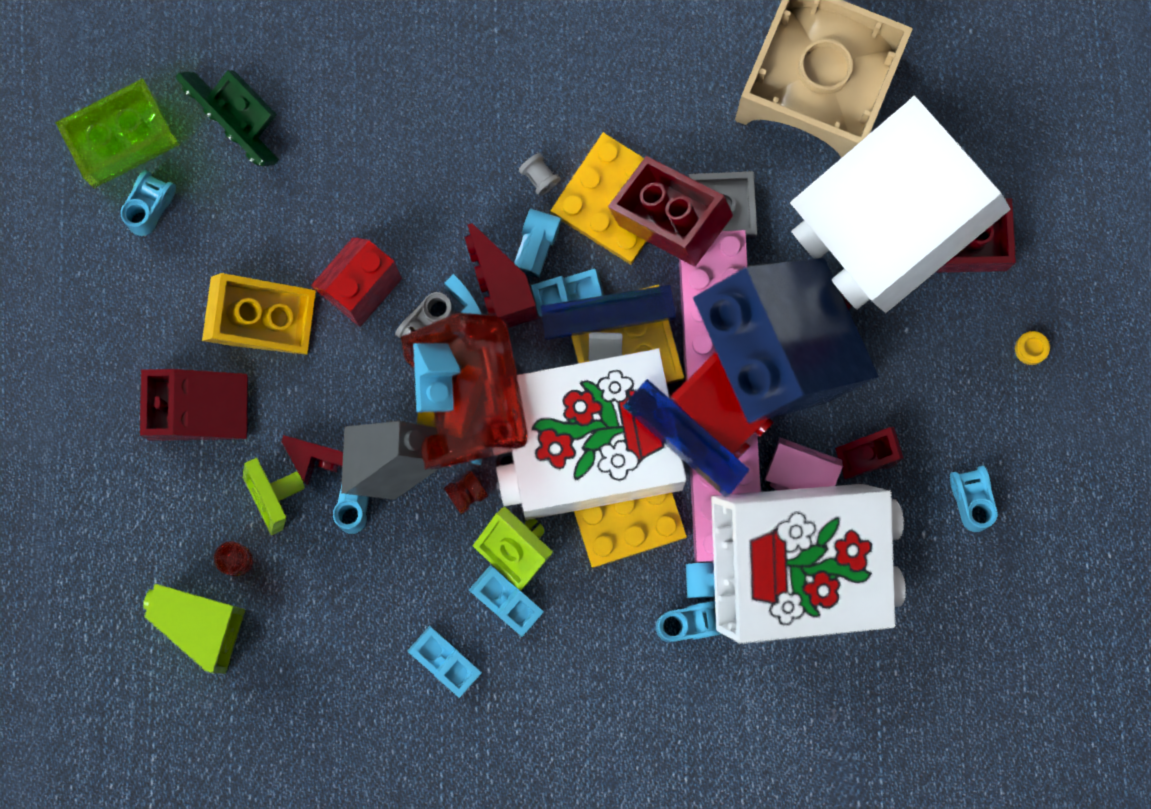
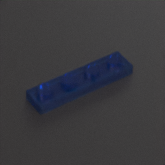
M671 285L540 306L546 340L676 319Z
M648 379L641 383L623 405L630 414L724 497L729 496L750 471L749 468Z

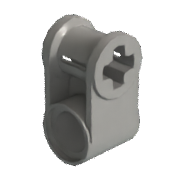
M434 292L429 294L414 312L400 324L395 335L399 338L404 337L412 345L415 343H434L439 334L454 317L455 310L453 304L443 293ZM435 303H445L447 309L442 316L434 317L431 315V307ZM415 330L418 334H420V335L422 336V338H419V337H418L414 332H412V331Z

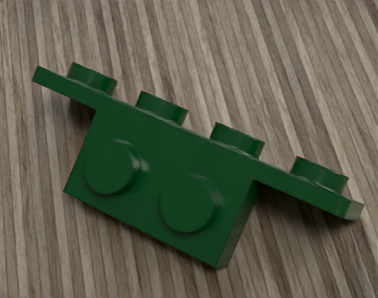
M227 70L213 90L195 72H179L175 78L183 85L182 90L204 107V113L212 120L217 121L225 129V135L231 141L238 143L247 152L246 156L252 163L258 166H271L279 161L259 139L277 114L235 70Z

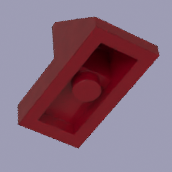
M888 427L835 448L838 459L842 460L844 479H853L877 469L893 468L904 459L894 427Z
M283 435L281 442L306 485H309L316 461L319 462V468L337 472L338 467L342 468V451Z

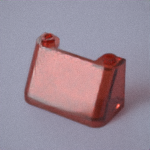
M458 312L401 337L404 358L412 368L415 369L413 347L415 343H448L460 367V373L452 376L454 410L450 412H434L438 434L426 437L422 443L425 469H440L523 448L527 444L528 430L509 332L503 320L494 315Z

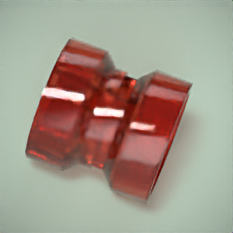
M471 469L464 473L461 480L457 483L451 482L443 487L461 515L470 510V505L474 502H482L489 497ZM467 488L470 493L467 494L464 489Z
M234 541L225 542L216 549L214 563L217 569L224 574L233 577L242 576L251 569L253 555L242 544Z

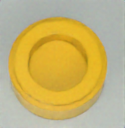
M1037 331L1024 333L1015 344L1017 358L1027 365L1039 364L1046 359L1050 352L1048 339Z

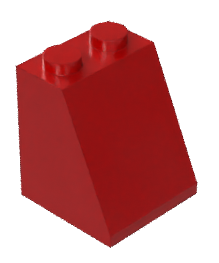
M353 237L311 284V287L361 327L402 280L395 261L370 240Z
M717 352L670 398L672 411L725 463L731 457L737 461L750 448V445L747 443L748 439L754 433L759 437L762 436L774 423L768 418L748 424Z

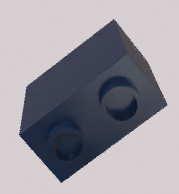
M825 258L745 267L692 297L748 424L826 404L879 377L839 289L831 280L833 275Z

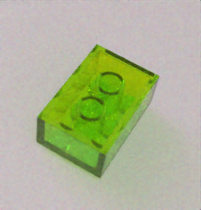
M143 78L55 122L83 178L93 188L180 145L157 99Z

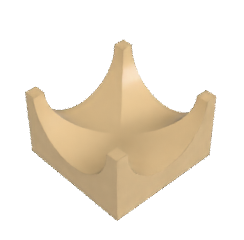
M782 0L741 95L735 121L744 125L754 120H769L787 124L818 137L834 148L841 158L844 157L870 134L913 28L843 0Z

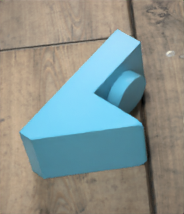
M448 343L413 344L417 412L453 411L452 376L460 373V367Z

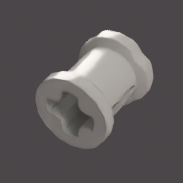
M537 153L529 158L519 168V172L522 175H526L536 187L535 192L538 196L549 192L561 180L559 175L553 174L544 163V156L541 153Z

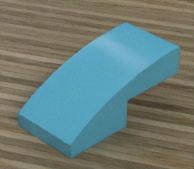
M591 269L565 278L559 276L531 285L540 317L563 313L565 308L605 298L597 269Z
M453 274L444 284L446 290L465 307L459 314L460 320L485 342L488 339V334L482 314L470 292Z
M491 565L469 589L473 595L522 637L544 612Z
M430 625L407 650L459 698L482 673Z

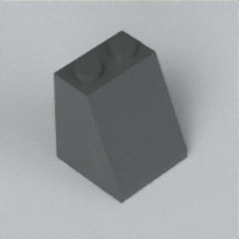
M403 421L346 426L344 428L341 493L388 500L397 499L448 463L449 429Z

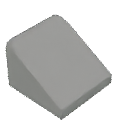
M591 332L589 334V362L622 356L621 333Z

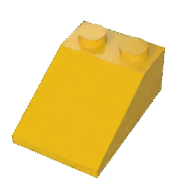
M224 273L214 275L210 280L202 341L306 355L308 353L316 290Z

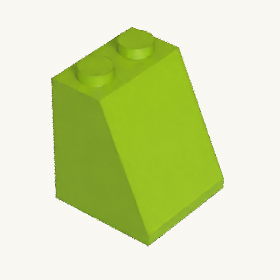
M155 584L153 590L150 589L145 596L143 609H146L144 617L205 671L226 674L246 609Z

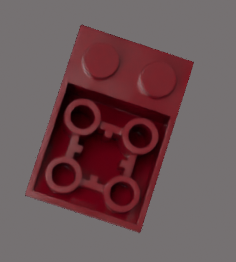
M473 223L467 224L470 235L464 236L472 263L477 261L479 263V266L474 267L481 293L488 291L489 297H485L484 301L491 324L498 322L501 331L537 319L536 305L526 274Z
M182 369L141 370L140 436L149 441L247 439L248 374Z

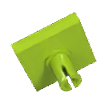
M256 457L244 463L243 479L272 536L283 530L286 516L278 501L304 490L305 486L297 471L269 483Z
M503 506L478 537L473 547L521 591L532 580L552 555L553 551L539 539L544 534V528L541 524L531 531L532 527L538 522L536 519L527 520L523 524Z

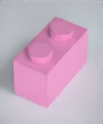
M779 438L767 469L765 480L771 482L770 486L776 490L835 486L843 467L842 460Z

